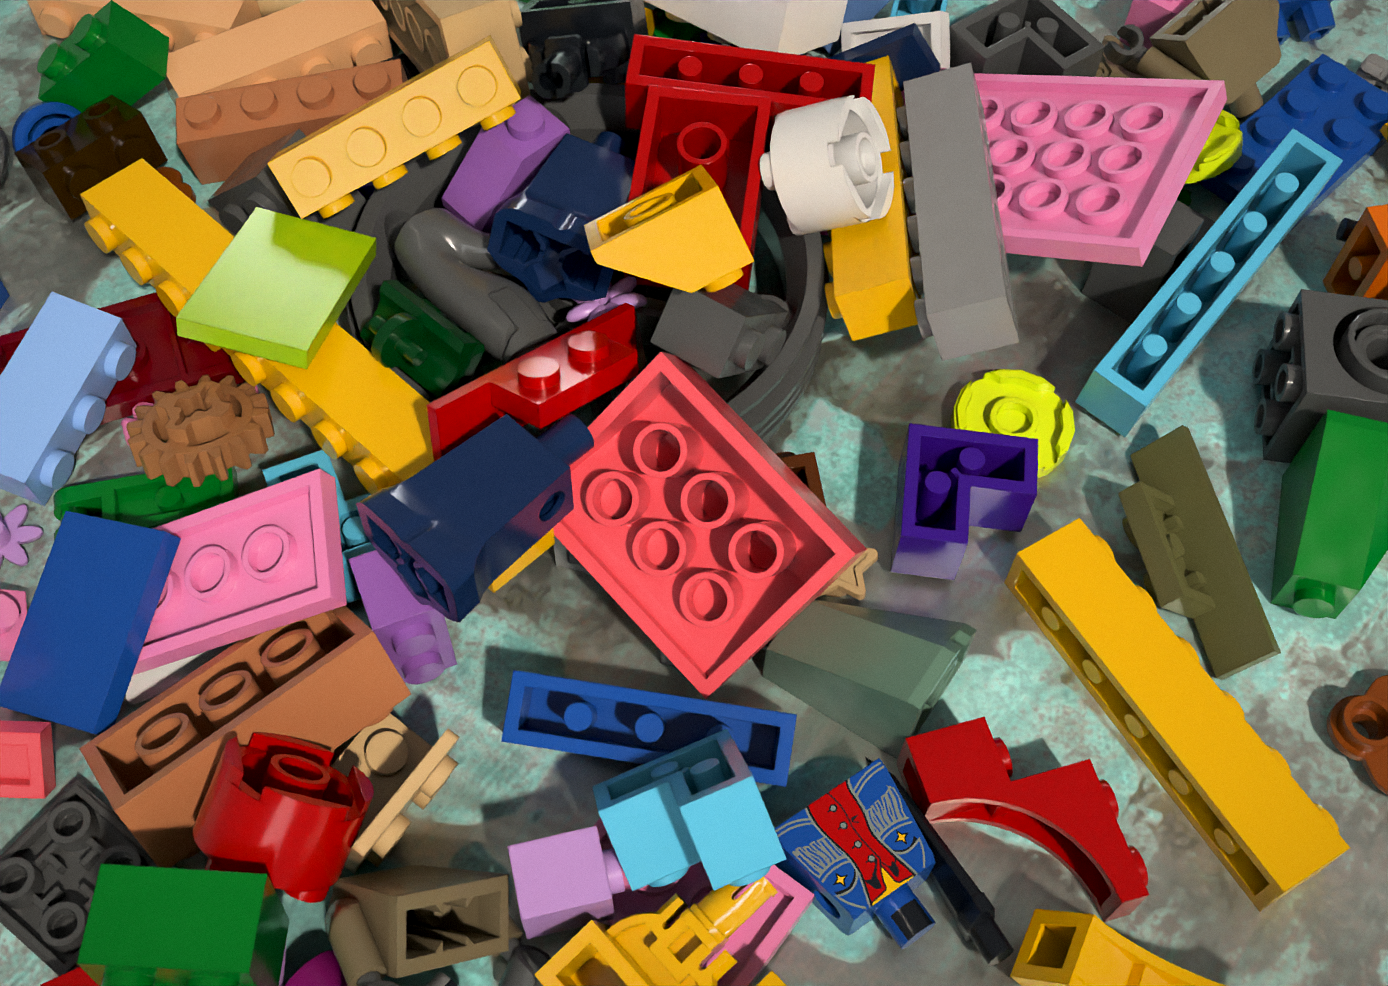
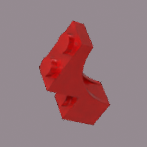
M985 717L905 738L896 764L907 793L930 824L974 822L998 827L1030 840L1058 859L1075 876L1094 902L1103 922L1130 915L1149 896L1146 888L1148 886V873L1144 860L1133 845H1127L1117 822L1119 809L1115 794L1106 780H1099L1090 759L1011 781L1013 768L1009 751L1000 737L993 738Z

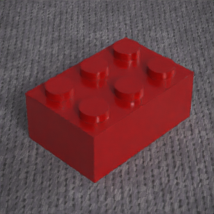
M649 85L628 202L702 164L718 185L752 257H754L764 186L760 173V158L762 154L769 151L772 97ZM753 262L741 268L743 275L734 282L748 291ZM624 272V278L627 276L635 277L637 285L673 289V287Z

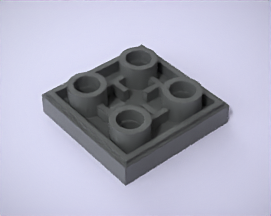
M78 780L0 856V923L58 976L80 967L77 964L100 864L158 867L119 816ZM175 864V865H173L171 868H179V867Z

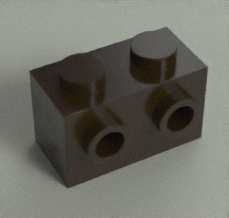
M113 95L91 105L82 113L52 131L41 135L34 142L14 153L42 199L70 220L77 218L87 211L80 196L83 192L141 158L154 169L168 160L142 112Z

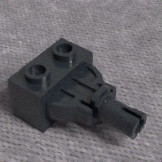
M530 0L520 9L522 26L519 27L522 47L530 58L533 70L532 81L529 83H532L537 94L545 99H552L555 94L557 98H561L568 93L581 92L589 85L588 78L602 76L603 82L606 84L625 83L634 34L648 36L643 0Z

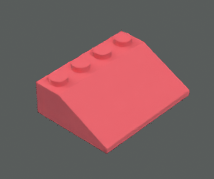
M660 352L587 427L594 439V447L569 466L571 470L574 509L553 527L556 538L705 699L710 697L867 550L688 362L665 352Z

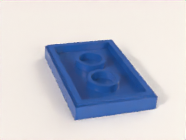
M65 511L0 684V707L96 735H100L115 725L181 538L165 531Z

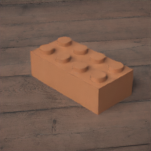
M342 606L237 641L79 749L115 813L158 867L171 868L180 860L193 857L201 851L193 838V827L229 739L238 736L239 746H248L253 733L267 732L302 739L334 752L337 747L365 727L375 725L384 720L392 712L394 706L410 696L411 692L373 630L349 608Z

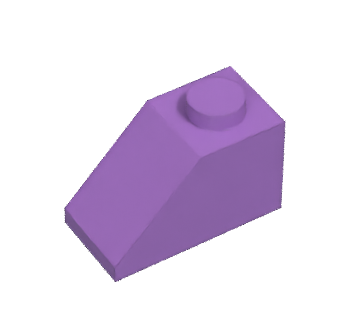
M531 95L513 105L516 114L506 121L485 131L481 128L442 196L443 206L473 228L483 232L491 233L495 213L508 199L518 195L529 186L566 133L570 134V128Z

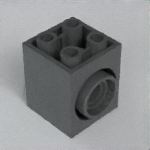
M1301 289L1289 311L1279 314L1275 322L1273 338L1267 349L1261 348L1258 350L1252 371L1253 383L1260 385L1261 400L1255 412L1254 430L1257 435H1262L1263 460L1291 464L1327 409L1388 423V300Z

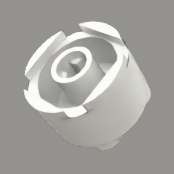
M855 95L842 96L786 110L776 115L771 134L770 152L762 154L760 158V173L766 188L770 191L776 190L782 208L787 215L789 228L793 234L799 236L866 223L871 220L880 219L888 213L894 193V171L883 173L880 153L889 152L891 149L882 119L874 105L865 97L854 99Z

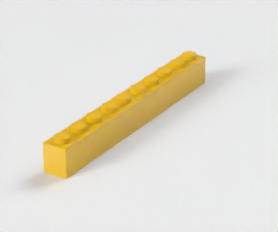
M143 158L80 194L90 217L84 223L85 228L94 243L106 254L113 250L120 257L127 272L139 285H144L147 282L156 289L161 302L175 317L234 238L229 231ZM336 322L308 369L205 343L214 352L222 348L230 355L239 374L251 386L255 387L261 383L270 391L274 403L288 420L295 423L301 419L310 427L316 442L329 457L337 460L342 456L350 463L358 480L371 495L382 488L407 480L434 462L426 406L430 402L390 368L380 364L368 349ZM553 528L496 578L488 589L495 593L555 544Z

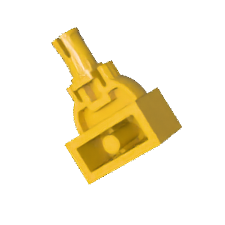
M762 877L755 881L738 899H736V896L748 885H726L715 891L712 889L698 904L694 903L681 915L679 914L688 904L680 895L675 893L656 912L636 913L617 921L610 927L591 920L534 975L543 986H717L718 980L737 963V959L730 951L725 949L706 968L703 965L715 953H718L729 941V937L771 896L774 897L778 891L765 877ZM679 915L680 918L676 920L670 927H668V925Z

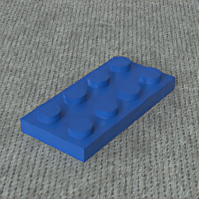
M1323 53L1240 125V131L1243 134L1242 155L1230 169L1214 178L1202 180L1198 183L1230 205L1287 134L1294 128L1343 160L1318 197L1295 224L1297 226L1387 142L1379 129L1385 123H1388V93L1380 90L1350 71L1343 64L1336 62Z

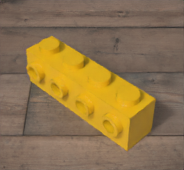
M489 35L282 149L267 164L301 219L317 210L321 217L325 219L351 205L355 200L350 192L370 181L375 189L378 190L408 173L404 163L425 152L429 160H433L456 148L462 143L458 133L479 122L485 131L506 121L516 114L512 104L521 99V90L493 38Z

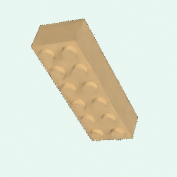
M372 0L386 19L390 37L421 73L491 35L521 90V99L514 102L512 106L530 95L528 82L532 81L533 70L526 50L519 45L516 28L522 26V16L516 0ZM478 122V123L474 124V125L471 126V127L477 126V125H479L480 123Z

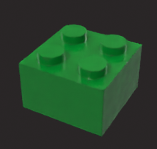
M100 864L77 964L98 986H278L290 920L268 874Z

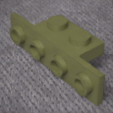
M1181 425L1130 455L1140 481L1118 493L1126 514L1122 519V524L1128 539L1139 549L1147 572L1144 573L1143 580L1147 592L1161 608L1194 620L1215 677L1224 680L1280 654L1281 651L1188 427Z

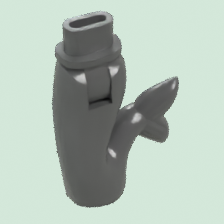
M432 208L414 215L405 222L395 241V252L398 260L425 298L462 329L483 343L485 351L497 361L502 360L503 366L560 336L549 321L542 306L526 289L502 276L479 270L503 269L487 251L491 233L473 228L443 208Z

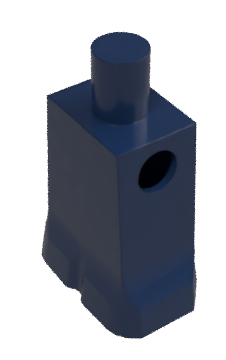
M601 132L592 143L566 133L529 186L518 195L508 199L495 213L487 251L501 268L524 283L530 294L538 302L546 303L557 298L593 301L605 298L615 269L596 263L590 252L584 225L628 203L635 160L626 157L627 145L616 133Z
M505 414L414 476L393 486L382 488L356 503L365 535L381 557L402 579L413 597L420 604L429 605L446 618L460 623L480 603L483 594L492 582L574 509L571 470L569 466L594 447V439L586 425L572 414L564 416L537 438L531 435L508 414Z

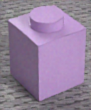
M597 825L507 846L521 921L527 939L586 926L591 920L603 922L615 919L612 895L625 892L623 875L614 848L602 850Z

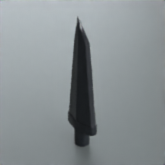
M865 757L868 765L873 762L867 757ZM890 773L934 855L936 863L929 876L957 922V928L967 943L972 941L975 943L989 966L1002 962L1013 953L1014 949L994 920V906L985 893L979 890L895 775Z

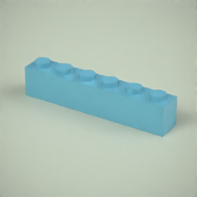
M1292 128L1093 370L1075 402L1123 437H1126L1315 201L1343 160Z

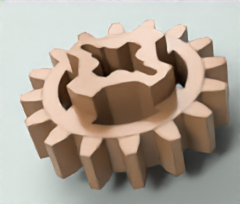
M202 375L197 385L189 387L187 383L180 380L175 382L176 391L173 393L156 391L152 393L155 404L153 406H137L134 411L138 420L129 422L126 426L130 439L127 441L137 467L143 466L145 474L150 480L163 475L167 486L172 487L179 483L183 477L191 478L193 487H200L204 482L205 476L215 474L216 478L220 481L228 480L229 473L227 469L233 466L242 469L252 467L249 454H266L269 450L266 438L275 435L272 416L265 394H257L255 387L249 383H244L237 387L234 376L230 375L226 376L219 383L211 381L209 375Z

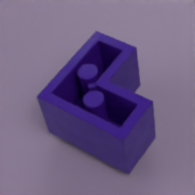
M909 423L898 468L890 572L955 580L968 545L969 526L1021 532L1037 496L1038 439Z

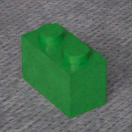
M111 0L96 14L84 15L76 24L73 33L59 45L52 43L45 49L37 66V71L41 73L38 99L43 102L56 101L65 103L78 109L81 113L91 105L102 101L110 95L132 106L166 79L169 37Z

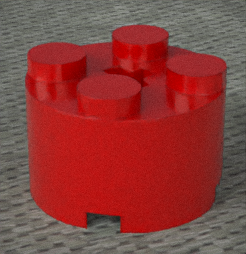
M267 732L253 733L248 746H239L238 736L229 739L193 827V838L200 850L208 857L205 870L268 874L275 889L284 890L289 896L308 903L323 901L330 886L334 885L341 876L350 854V849L355 842L374 795L371 781L354 765L347 777L329 766L334 755L333 752L302 739Z

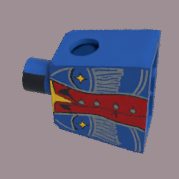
M880 758L774 828L787 858L774 865L814 894L812 903L847 936L853 934L875 917H878L902 950L921 938L936 924L935 920L913 893V890L924 883L936 863L934 855L889 771Z

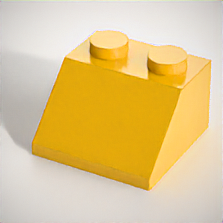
M702 164L584 225L590 252L597 264L689 293H693L703 287L706 292L721 290L742 277V267L754 262L718 185Z

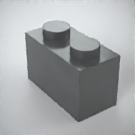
M735 283L715 292H706L704 287L693 293L673 288L650 342L718 379L762 369L764 364L770 365L776 359L786 339V331L781 329L789 311Z

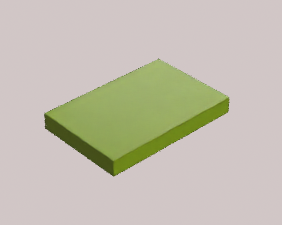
M256 207L176 316L177 336L308 369L374 260L377 238Z

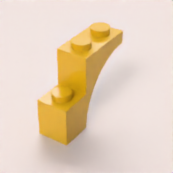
M1045 909L1034 910L1010 975L1021 986H1226L1194 974L1152 954L1116 932L1094 914Z

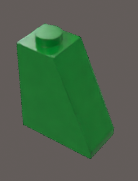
M1327 409L1282 475L1270 604L1291 608L1297 614L1304 617L1336 619L1362 589L1388 550V423Z

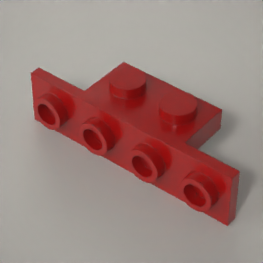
M624 303L427 404L434 462L505 414H508L522 427L529 423L542 429L637 376L638 353L636 346L635 306Z

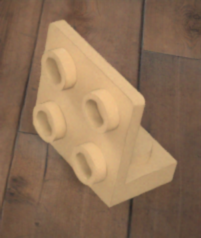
M391 713L381 722L365 727L358 733L331 766L348 777L354 765L369 778L374 788L373 798L355 842L350 849L345 868L355 874L366 859L378 868L412 823L403 813L412 802L424 810L459 764L449 756L460 738L448 728L435 745L431 746Z

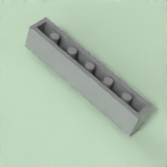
M967 63L904 81L905 106L896 108L904 140V142H900V152L905 172L909 177L903 179L904 192L910 213H916L914 216L907 217V228L915 254L920 253L919 256L910 258L917 292L919 295L924 294V298L914 301L920 333L923 338L934 336L942 361L1020 343L984 108L972 64Z

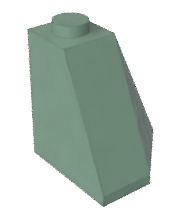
M814 600L762 648L766 651L762 677L895 759H898L905 738L918 734L965 660L977 630L962 622Z

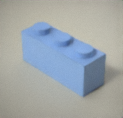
M55 292L50 293L0 375V489L45 506L54 489H60L68 481L73 470L76 451L86 434H92L99 427L104 417L106 399L117 380L122 381L128 376L135 362L137 345L122 318Z

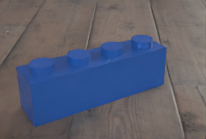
M513 670L501 742L645 764L728 729L755 782L786 787L797 715Z

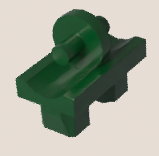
M383 280L379 290L380 301L373 317L364 325L360 334L364 340L372 345V356L386 368L399 367L437 399L456 390L461 378L470 377L474 374L485 351L484 344L470 333H464L442 316L437 307L427 299L419 298L399 281Z

